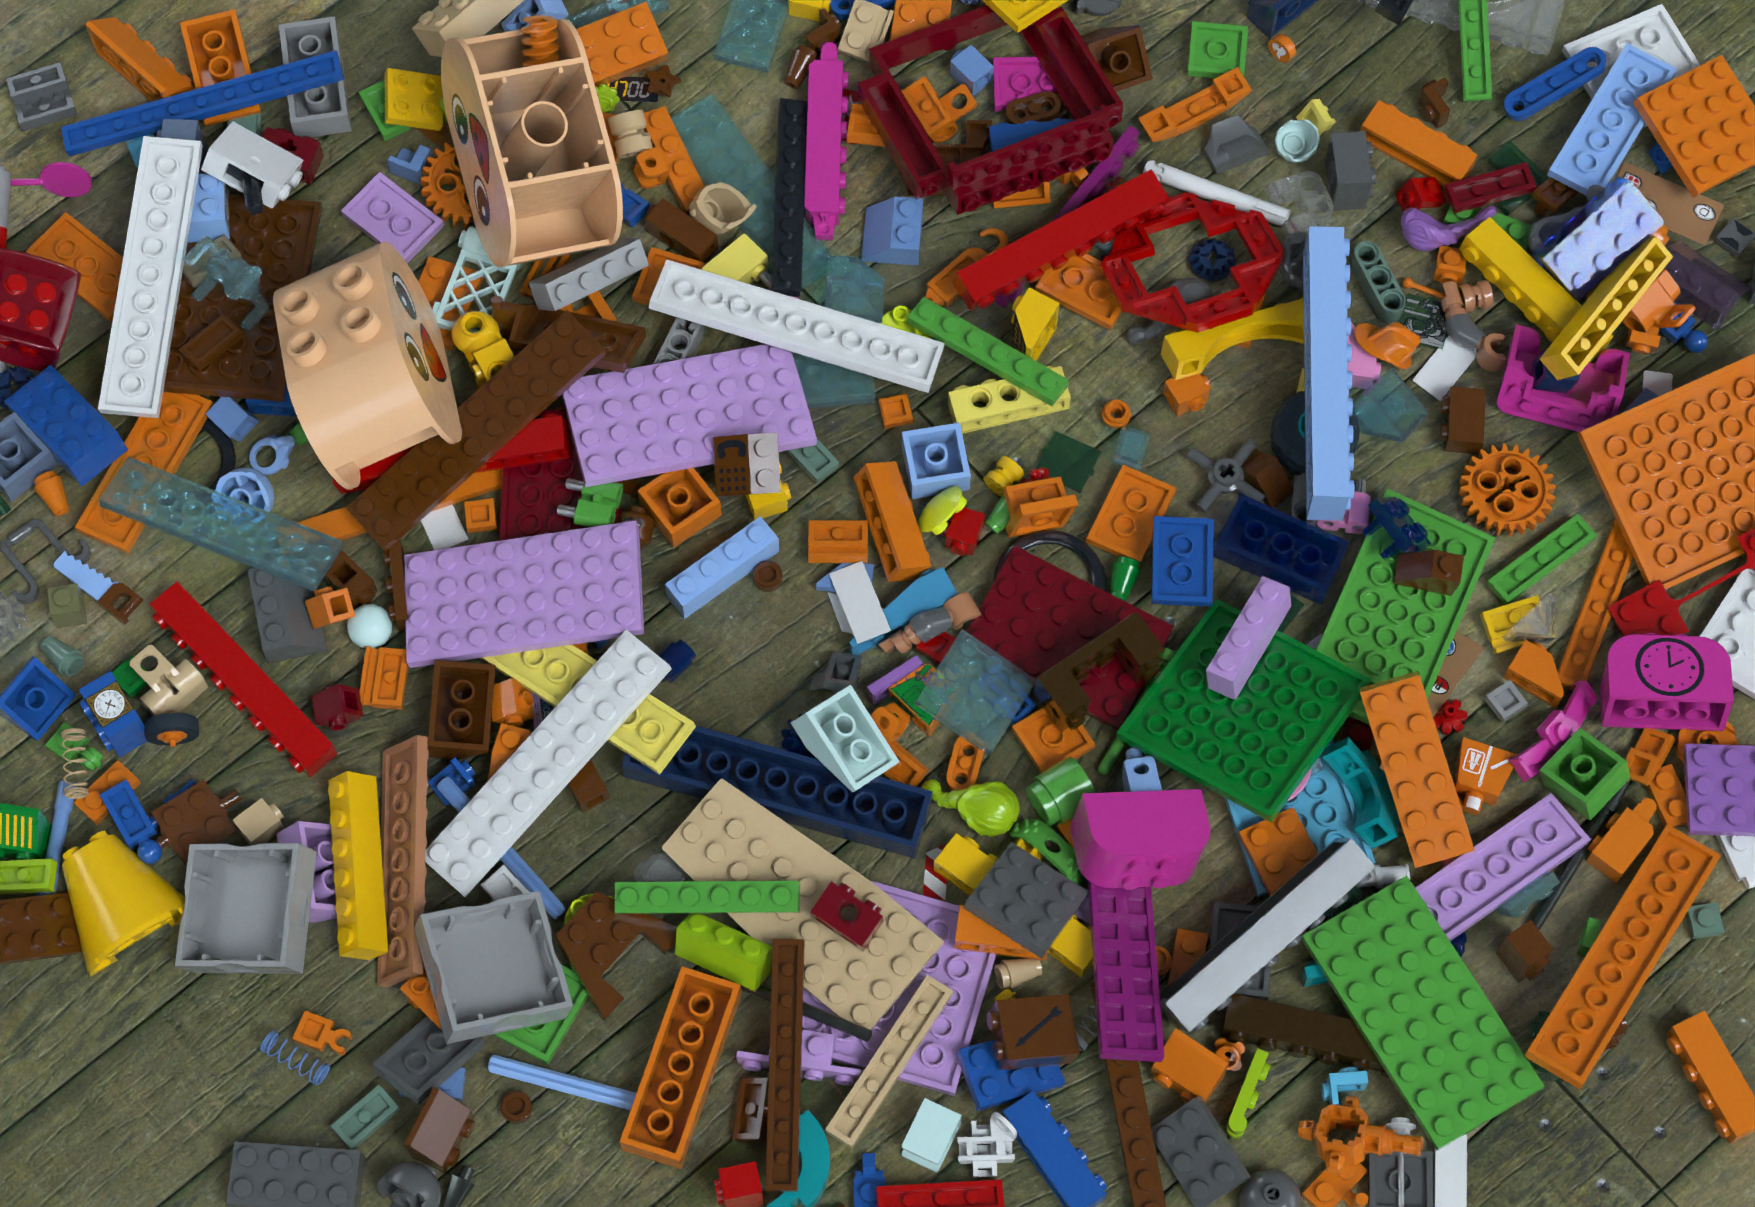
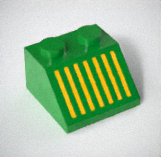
M0 803V860H3L4 857L15 858V860L45 859L51 825L41 810Z

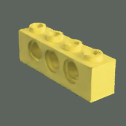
M1046 366L1047 368L1053 370L1059 375L1065 377L1062 366ZM989 379L982 382L981 385L972 387L959 386L953 389V391L948 392V407L953 424L960 423L963 434L1067 410L1070 407L1071 396L1067 387L1052 407L1005 379L998 381L996 379ZM1004 395H1011L1015 399L1012 401H1006L1001 397ZM982 401L987 405L985 407L979 408L974 406L973 404L975 402Z

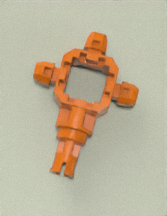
M1346 1095L1340 1105L1330 1104L1323 1108L1318 1123H1316V1120H1302L1298 1126L1299 1137L1310 1141L1316 1140L1317 1153L1323 1161H1326L1327 1172L1332 1175H1340L1344 1171L1346 1164L1355 1166L1364 1161L1367 1153L1378 1154V1156L1383 1157L1384 1154L1392 1155L1396 1151L1420 1157L1423 1148V1136L1399 1135L1395 1133V1130L1387 1129V1125H1371L1368 1115L1360 1108L1358 1097ZM1338 1125L1342 1126L1345 1130L1353 1131V1127L1357 1128L1358 1136L1354 1138V1141L1349 1140L1348 1145L1343 1144L1342 1140L1336 1139L1328 1142V1133H1331L1332 1129L1337 1130Z

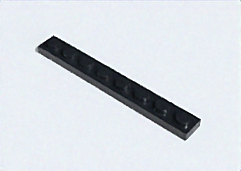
M780 98L778 104L771 291L787 296L800 297L808 101Z

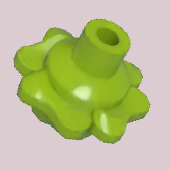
M601 84L598 87L595 86L602 112H613L615 105L620 101V98L616 96L617 89L610 88L606 84Z

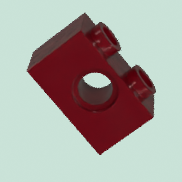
M831 881L810 911L811 917L861 951H864L884 922L883 915L880 914L882 909L868 899L863 903L854 897L856 892L842 882L836 885ZM846 907H853L858 911V914L854 920L845 921L840 917L841 911Z

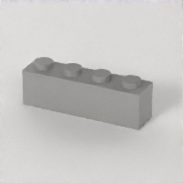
M622 237L612 246L599 248L528 283L537 308L539 310L556 311L649 266L640 239Z

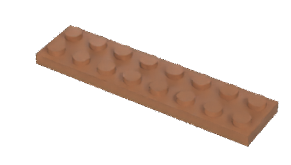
M416 735L383 750L381 853L388 952L378 956L377 986L390 987L411 977L423 974L424 968L414 930L419 916L424 914L426 905L425 877L427 874L425 849L427 847L426 819L428 810L426 807L429 751L427 749L428 737Z

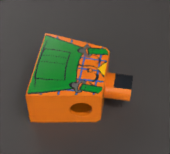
M951 662L939 672L931 664L925 663L888 689V699L909 714L910 720L930 737L957 701L958 690L952 684L962 674Z

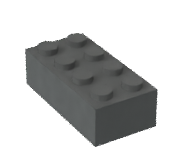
M234 1141L226 1205L228 1207H360L366 1159L361 1150Z

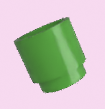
M1071 756L1033 778L1034 783L1025 788L1032 807L1048 827L1056 822L1064 824L1072 819L1083 793H1096L1082 767Z

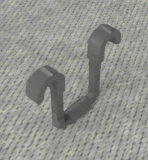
M32 519L31 522L25 523L7 536L8 539L2 541L1 552L4 553L6 558L31 586L30 592L25 595L19 594L17 590L11 592L15 601L23 605L31 604L38 598L39 587L32 575L17 560L10 547L17 545L33 533L35 528H39L50 543L57 548L60 555L64 551H66L67 556L71 555L61 545L57 537L52 534L47 525L43 523V520ZM82 538L80 545L83 551L80 555L74 556V559L81 560L83 565L90 559L91 549L87 541Z

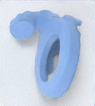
M272 435L259 440L250 451L249 461L252 468L260 471L263 475H272L281 468H287L289 455L295 445L294 437H277ZM263 446H272L276 452L275 462L267 468L260 467L256 460L258 450Z

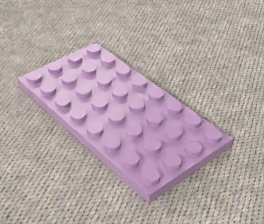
M768 344L626 369L624 373L613 371L580 377L562 394L585 487L714 464L713 437L777 433L778 452L814 446L817 443V437L791 351Z
M637 521L404 555L405 592L408 621H406L407 664L410 668L434 665L435 660L455 662L619 638L625 630H628L634 636L644 634L640 539Z

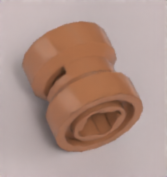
M1488 280L1478 281L1473 286L1469 284L1458 285L1464 303L1463 308L1466 310V313L1473 312L1475 308L1479 307L1481 309L1493 307V292Z

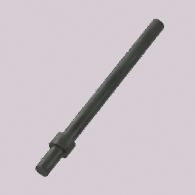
M1628 782L1597 813L1586 831V834L1591 839L1590 842L1570 857L1532 918V922L1539 931L1589 852L1588 847L1597 835L1600 834L1610 816L1612 817L1620 807L1619 801L1630 785Z
M705 968L703 969L705 974L733 982ZM760 985L754 992L741 986L742 991L771 1002L770 988ZM803 1002V1016L868 1042L871 1039L872 1030Z

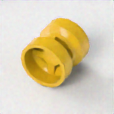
M1002 456L996 463V469L989 471L983 477V480L991 491L1002 496L1004 488L1019 482L1024 476V471L1013 459Z

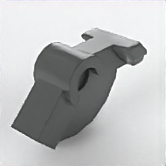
M1078 0L1074 12L1079 14L1081 11L1086 10L1095 16H1106L1120 8L1122 0Z

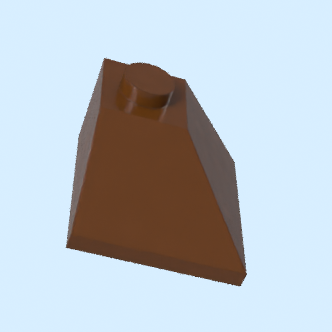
M1139 25L1102 28L1081 36L1116 92L1153 79Z

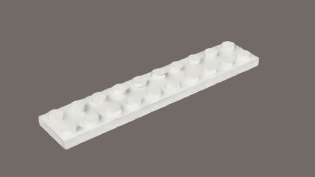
M143 136L98 406L100 413L159 418L203 149L201 141Z
M666 260L649 301V309L927 393H929L945 345L943 342L671 260Z
M625 630L425 850V862L466 897L671 671L670 665L628 630Z

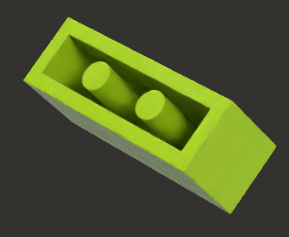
M690 913L676 928L675 955L754 992L771 973L773 947L700 913Z

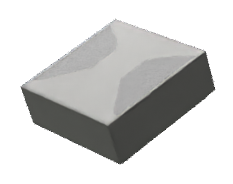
M1732 218L1717 235L1714 242L1738 258L1754 240L1755 233L1735 218Z

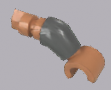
M1454 281L1443 283L1446 297L1441 300V305L1446 313L1444 326L1448 335L1454 342L1472 351L1476 348V361L1484 370L1489 372L1500 370L1507 359L1504 354H1498L1492 349L1496 350L1505 336L1499 333H1492L1484 337L1485 332L1472 321L1471 316L1463 308L1464 303L1458 284Z
M961 593L945 602L943 607L926 610L910 619V623L904 627L905 631L898 630L880 642L879 646L887 653H891L895 649L905 653L912 648V643L916 645L922 641L926 643L951 628L953 630L961 629L963 623L981 616V613L970 593Z

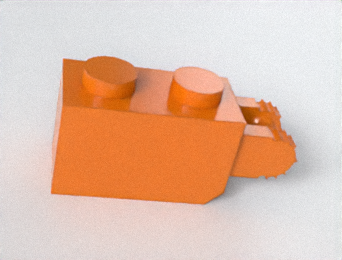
M1643 798L1633 811L1627 807L1621 815L1616 812L1605 826L1609 829L1603 838L1597 835L1588 847L1591 854L1586 862L1614 883L1620 880L1654 835L1653 826L1648 823L1657 810L1654 799Z

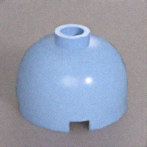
M252 468L234 469L222 476L212 496L214 508L220 518L225 522L229 521L236 526L234 527L240 529L251 528L265 520L272 510L275 500L273 486L268 478L260 471Z

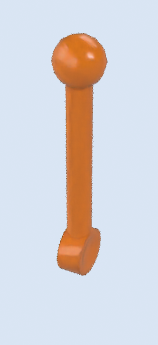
M1409 277L1404 278L1402 281V285L1406 289L1414 288L1440 299L1446 297V294L1417 284Z

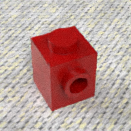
M964 507L958 513H954L952 520H947L948 525L942 532V536H946L945 547L949 548L952 553L960 556H965L966 554L973 556L985 526V514Z

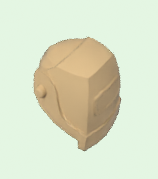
M718 182L697 191L689 205L690 215L694 220L716 235H720L748 219L756 209V205H751L745 196L732 186Z

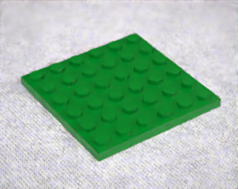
M1216 599L1116 732L1117 738L1272 823L1360 701L1359 688L1371 685V679L1277 630L1236 700L1208 689L1206 669L1241 613L1240 610Z

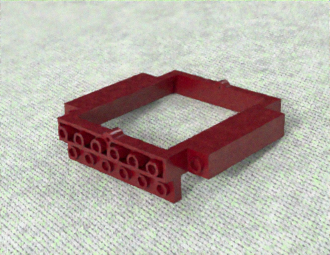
M986 5L869 48V67L875 76L858 82V101L882 138L883 144L916 200L925 196H932L938 191L943 190L956 214L959 215L964 212L974 211L978 207L990 202L1000 201L1004 197L1016 192L1036 189L1043 182H1050L1058 176L1069 172H1076L1084 166L1095 162H1102L1112 156L1113 137L1108 128L1122 122L1123 102L1063 7L1054 9L1019 33L1034 57L1038 58L1040 67L1046 73L1047 78L1074 121L959 165H955L954 161L948 163V168L889 69L941 49L951 50L957 43L1008 24Z

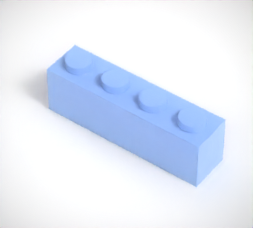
M760 516L665 584L667 598L682 617L686 619L753 571L757 564L767 561L779 552V538Z

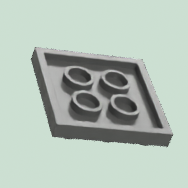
M1011 842L967 899L963 908L1035 955L1043 958L1082 905L1089 891Z

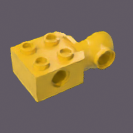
M483 311L466 312L453 325L451 334L453 343L460 351L464 352L469 367L476 376L474 380L478 389L515 357L505 338L501 337L498 323L491 315ZM474 327L481 328V330L476 333L469 332V330Z

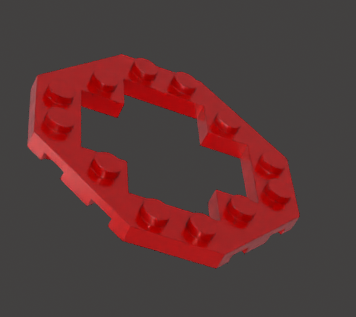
M1186 192L1170 197L1164 206V212L1157 217L1150 219L1147 216L1140 220L1141 223L1136 228L1128 232L1125 229L1121 230L1112 244L1113 249L1108 257L1105 256L1100 264L1101 273L1121 311L1199 333L1253 315L1284 260V249L1262 212L1251 209L1249 212L1236 210L1233 204L1214 199L1212 203L1199 200L1198 195ZM1196 219L1201 223L1208 238L1236 229L1253 261L1230 268V276L1237 289L1186 305L1176 286L1148 294L1132 265V262L1155 255L1154 245L1148 236L1149 234Z

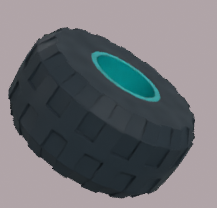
M1305 391L1294 393V395L1286 398L1281 403V406L1274 415L1270 430V444L1276 458L1288 471L1297 475L1306 473ZM1353 410L1352 416H1349V425H1353V443H1350L1349 453H1355L1360 433L1357 416Z

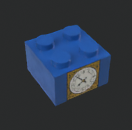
M111 671L79 689L84 698L79 703L108 751L115 749L120 758L147 742L144 734L145 727Z

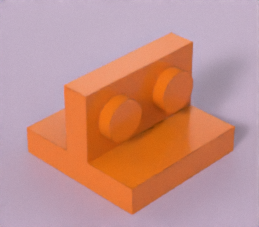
M1061 476L1006 486L1004 488L1003 494L1011 517L1005 527L1008 538L1032 532L1063 528L1077 508L1078 502L1075 494L1066 495Z

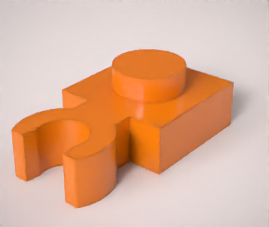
M304 1011L292 1039L298 1044L322 1053L327 1044L331 1046L336 1054L345 1055V1048L338 1046L337 1041L340 1038L352 1040L353 1036L346 1029L333 1031L334 1021Z

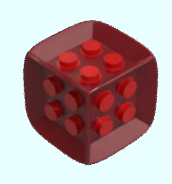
M0 248V361L38 371H43L49 365L54 369L56 368L60 357V348L67 334L81 281L80 272L49 259L16 250Z

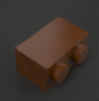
M1450 386L1447 397H1442L1441 414H1446L1445 423H1441L1440 441H1445L1444 452L1479 454L1484 444L1486 389Z
M1529 920L1505 937L1496 954L1517 982L1520 983L1525 978L1532 981L1545 971L1544 967L1550 963L1548 958L1554 949L1532 920Z

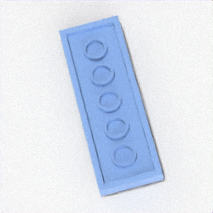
M1626 43L1547 175L1586 196L1589 187L1592 185H1600L1606 189L1645 125L1643 118L1632 102L1637 97L1671 81L1677 68Z

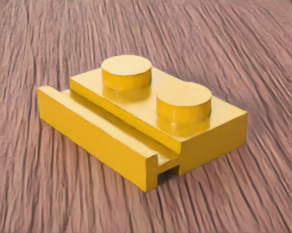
M1538 595L1484 611L1480 614L1488 640L1492 644L1494 655L1521 647L1524 641H1511L1515 637H1530L1528 639L1549 638L1548 622Z

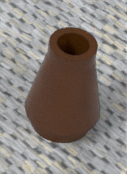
M798 45L796 49L792 50L783 82L793 89H798L809 74V64L817 59L818 54L809 47Z

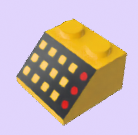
M1030 287L1024 296L1019 295L1012 307L1015 313L1011 323L1014 324L1013 338L1017 350L1037 361L1057 329L1060 303Z

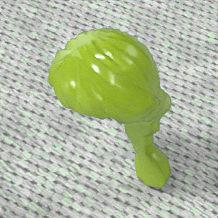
M935 779L925 781L921 787L922 789L933 791L932 800L937 802L939 807L958 810L961 818L966 821L969 828L974 829L980 836L992 838L993 836L1006 833L1013 827L1020 812L1016 794L1001 781L974 784L963 790L955 789L945 793L941 791L940 783Z

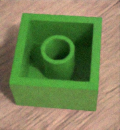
M1581 728L1540 769L1543 786L1589 820L1631 778L1627 761Z

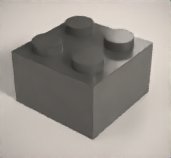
M1366 131L1331 133L1325 157L1331 211L1365 209L1368 198H1372V184H1376L1375 167H1370L1369 159H1372L1373 148L1372 142H1367Z

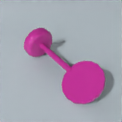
M56 162L43 167L40 172V178L11 179V186L43 185L44 188L53 194L62 197H79L89 192L92 187V178L80 166Z

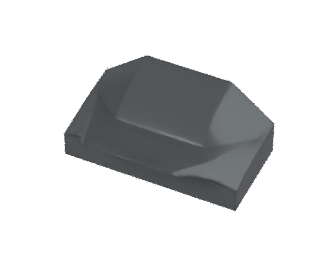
M1237 114L1211 125L1209 141L1204 147L1203 152L1216 175L1265 156L1268 149L1256 128L1249 126Z
M832 651L829 664L813 676L809 692H840L849 685L856 691L862 656Z

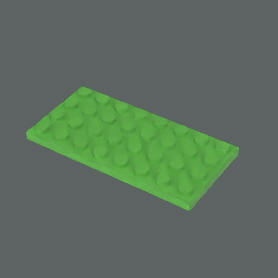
M1387 488L1316 650L1370 678L1371 685L1419 671L1428 700L1495 537ZM1428 550H1439L1464 556L1461 582L1452 596L1393 584L1397 556L1399 554ZM1361 698L1349 716L1370 725Z
M1407 875L1302 935V942L1436 1151H1439L1544 1088L1543 1082L1527 1058L1524 1057V1053Z

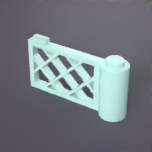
M471 226L467 231L463 230L461 232L458 247L462 248L441 303L435 301L432 309L439 328L452 331L456 321L451 322L442 319L445 312L456 308L460 316H462L465 312L461 305L475 300L480 311L487 314L492 313V306L485 308L480 297L493 292L495 296H501L505 302L515 273L521 265L516 264L501 268L495 266L487 256L476 228ZM465 261L477 264L480 271L467 276L462 267ZM497 270L508 273L504 281L496 284L493 283L489 276L490 273ZM484 276L489 287L476 292L470 281ZM466 284L471 294L457 300L453 293L454 288ZM474 328L469 330L471 333L480 331Z

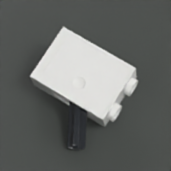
M232 121L209 147L201 170L244 193L246 210L249 211L250 215L255 216L257 213H262L264 209L263 204L273 209L279 200L283 202L286 200L291 188H296L303 176L300 168L304 160Z

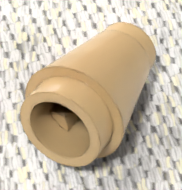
M1036 959L1001 960L1000 964L994 966V974L1000 989L1009 988L1011 990L1042 975V966L1040 960Z

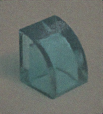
M1123 426L1112 463L1141 470L1152 433Z

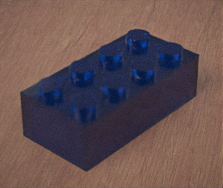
M1617 177L1532 256L1576 301H1580L1655 233L1665 221L1630 179Z
M1240 494L1216 542L1213 557L1260 578L1264 576L1290 587V591L1322 605L1344 560L1350 542Z

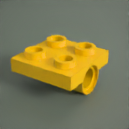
M387 68L384 73L385 123L440 131L443 127V111L440 106V101L443 98L441 76Z

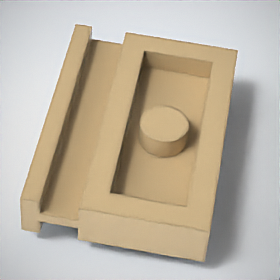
M855 0L838 47V52L861 61L869 62V48L883 44L894 11L886 10L879 5L865 0Z

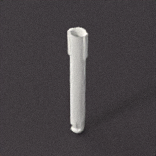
M1149 160L1145 165L1143 173L1152 169L1159 182L1196 194L1210 201L1214 199L1233 204L1236 210L1249 212L1251 209L1262 212L1267 222L1281 227H1285L1290 214L1289 209L1162 163L1156 164L1155 160Z

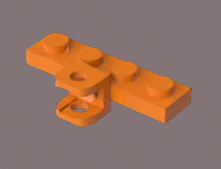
M663 106L644 113L647 124L644 132L649 133L653 148L645 150L637 156V164L634 166L633 172L640 187L644 189L653 188L668 181L681 210L688 215L690 214L689 205L691 201H693L697 191L703 188L704 185L666 107Z
M896 703L879 707L871 714V717L899 760L898 764L883 774L890 780L917 787L929 769L896 742L908 727L910 715Z

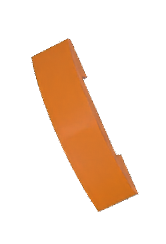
M1236 67L1213 79V85L1166 109L1162 105L1139 117L1138 121L1151 142L1162 141L1185 133L1215 118L1252 92V89L1239 68Z

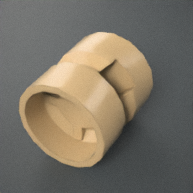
M643 110L628 111L608 118L611 134L617 137L614 145L618 159L637 156L641 152L653 148L649 133L644 132L647 124Z

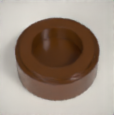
M763 561L755 566L753 582L759 590L772 592L780 587L783 576L782 570L777 563Z
M511 1091L503 1097L500 1109L503 1117L508 1122L520 1124L529 1119L533 1106L527 1094L522 1091Z

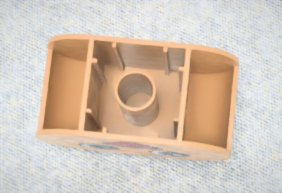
M566 19L557 20L558 26L555 28L559 33L558 39L555 40L559 44V49L556 51L559 55V61L524 67L523 62L530 60L531 57L522 54L523 50L530 48V45L522 43V39L530 37V34L521 32V29L468 39L450 38L446 41L443 48L441 81L448 125L478 236L489 259L495 266L500 268L612 246L617 242L621 233L623 201L616 162L585 48L577 30Z
M383 241L279 288L274 292L273 305L286 383L294 410L314 452L329 474L342 487L349 490L358 487L360 484V469L438 434L449 444H455L461 440V424L440 328L418 280L401 254L390 243Z

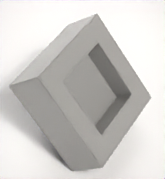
M1511 680L1488 693L1484 698L1502 723L1528 705V702Z

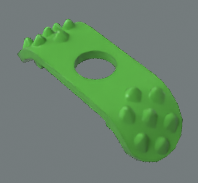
M1026 818L1023 822L1016 823L1009 831L1011 837L1023 839L1024 843L1028 842L1038 849L1046 859L1059 869V873L1079 886L1084 883L1085 877L1078 867L1074 848L1043 821L1037 819L1028 820ZM1053 841L1057 843L1060 847V852L1054 853L1049 851L1045 846V842Z

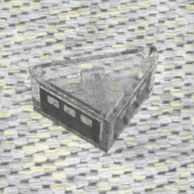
M1550 592L1502 636L1503 639L1513 642H1524L1526 639L1529 642L1549 643L1555 638V595Z

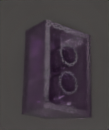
M1678 240L1668 247L1667 250L1673 258L1664 268L1680 288L1681 293L1674 302L1679 305L1693 304L1696 309L1692 314L1718 331L1750 291L1751 287L1681 240Z

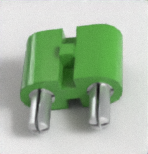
M570 478L566 480L565 487L581 491L582 498L579 499L576 508L560 504L557 508L558 515L572 517L576 525L585 527L614 524L615 512L619 508L623 495L622 483L612 482L585 487L584 481Z

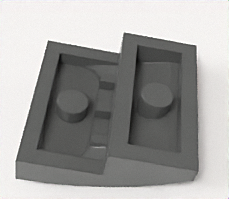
M61 62L6 78L22 132L77 115Z

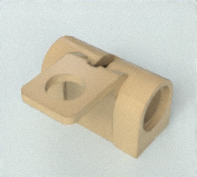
M148 645L130 660L131 668L150 687L139 700L152 717L168 713V711L180 713L209 688L203 676L187 659H184L174 667L153 645ZM148 656H153L158 660L157 667L152 671H144L141 668L142 660Z

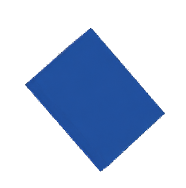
M32 656L0 694V714L31 738L38 741L74 699L76 694L36 657Z

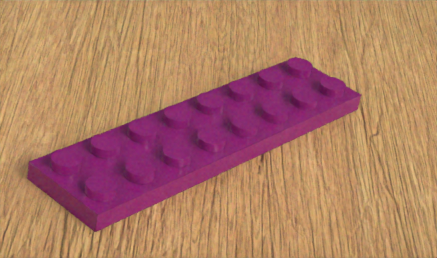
M1088 880L1099 1058L1162 1062L1164 1058V1043L1151 887H1138L1133 890L1104 888Z

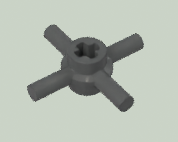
M1247 439L1232 459L1224 458L1216 462L1194 447L1189 450L1186 457L1209 471L1208 480L1211 487L1196 505L1200 512L1205 513L1220 493L1228 494L1236 490L1258 505L1263 502L1266 495L1243 481L1244 472L1241 465L1255 449L1256 444L1253 441Z

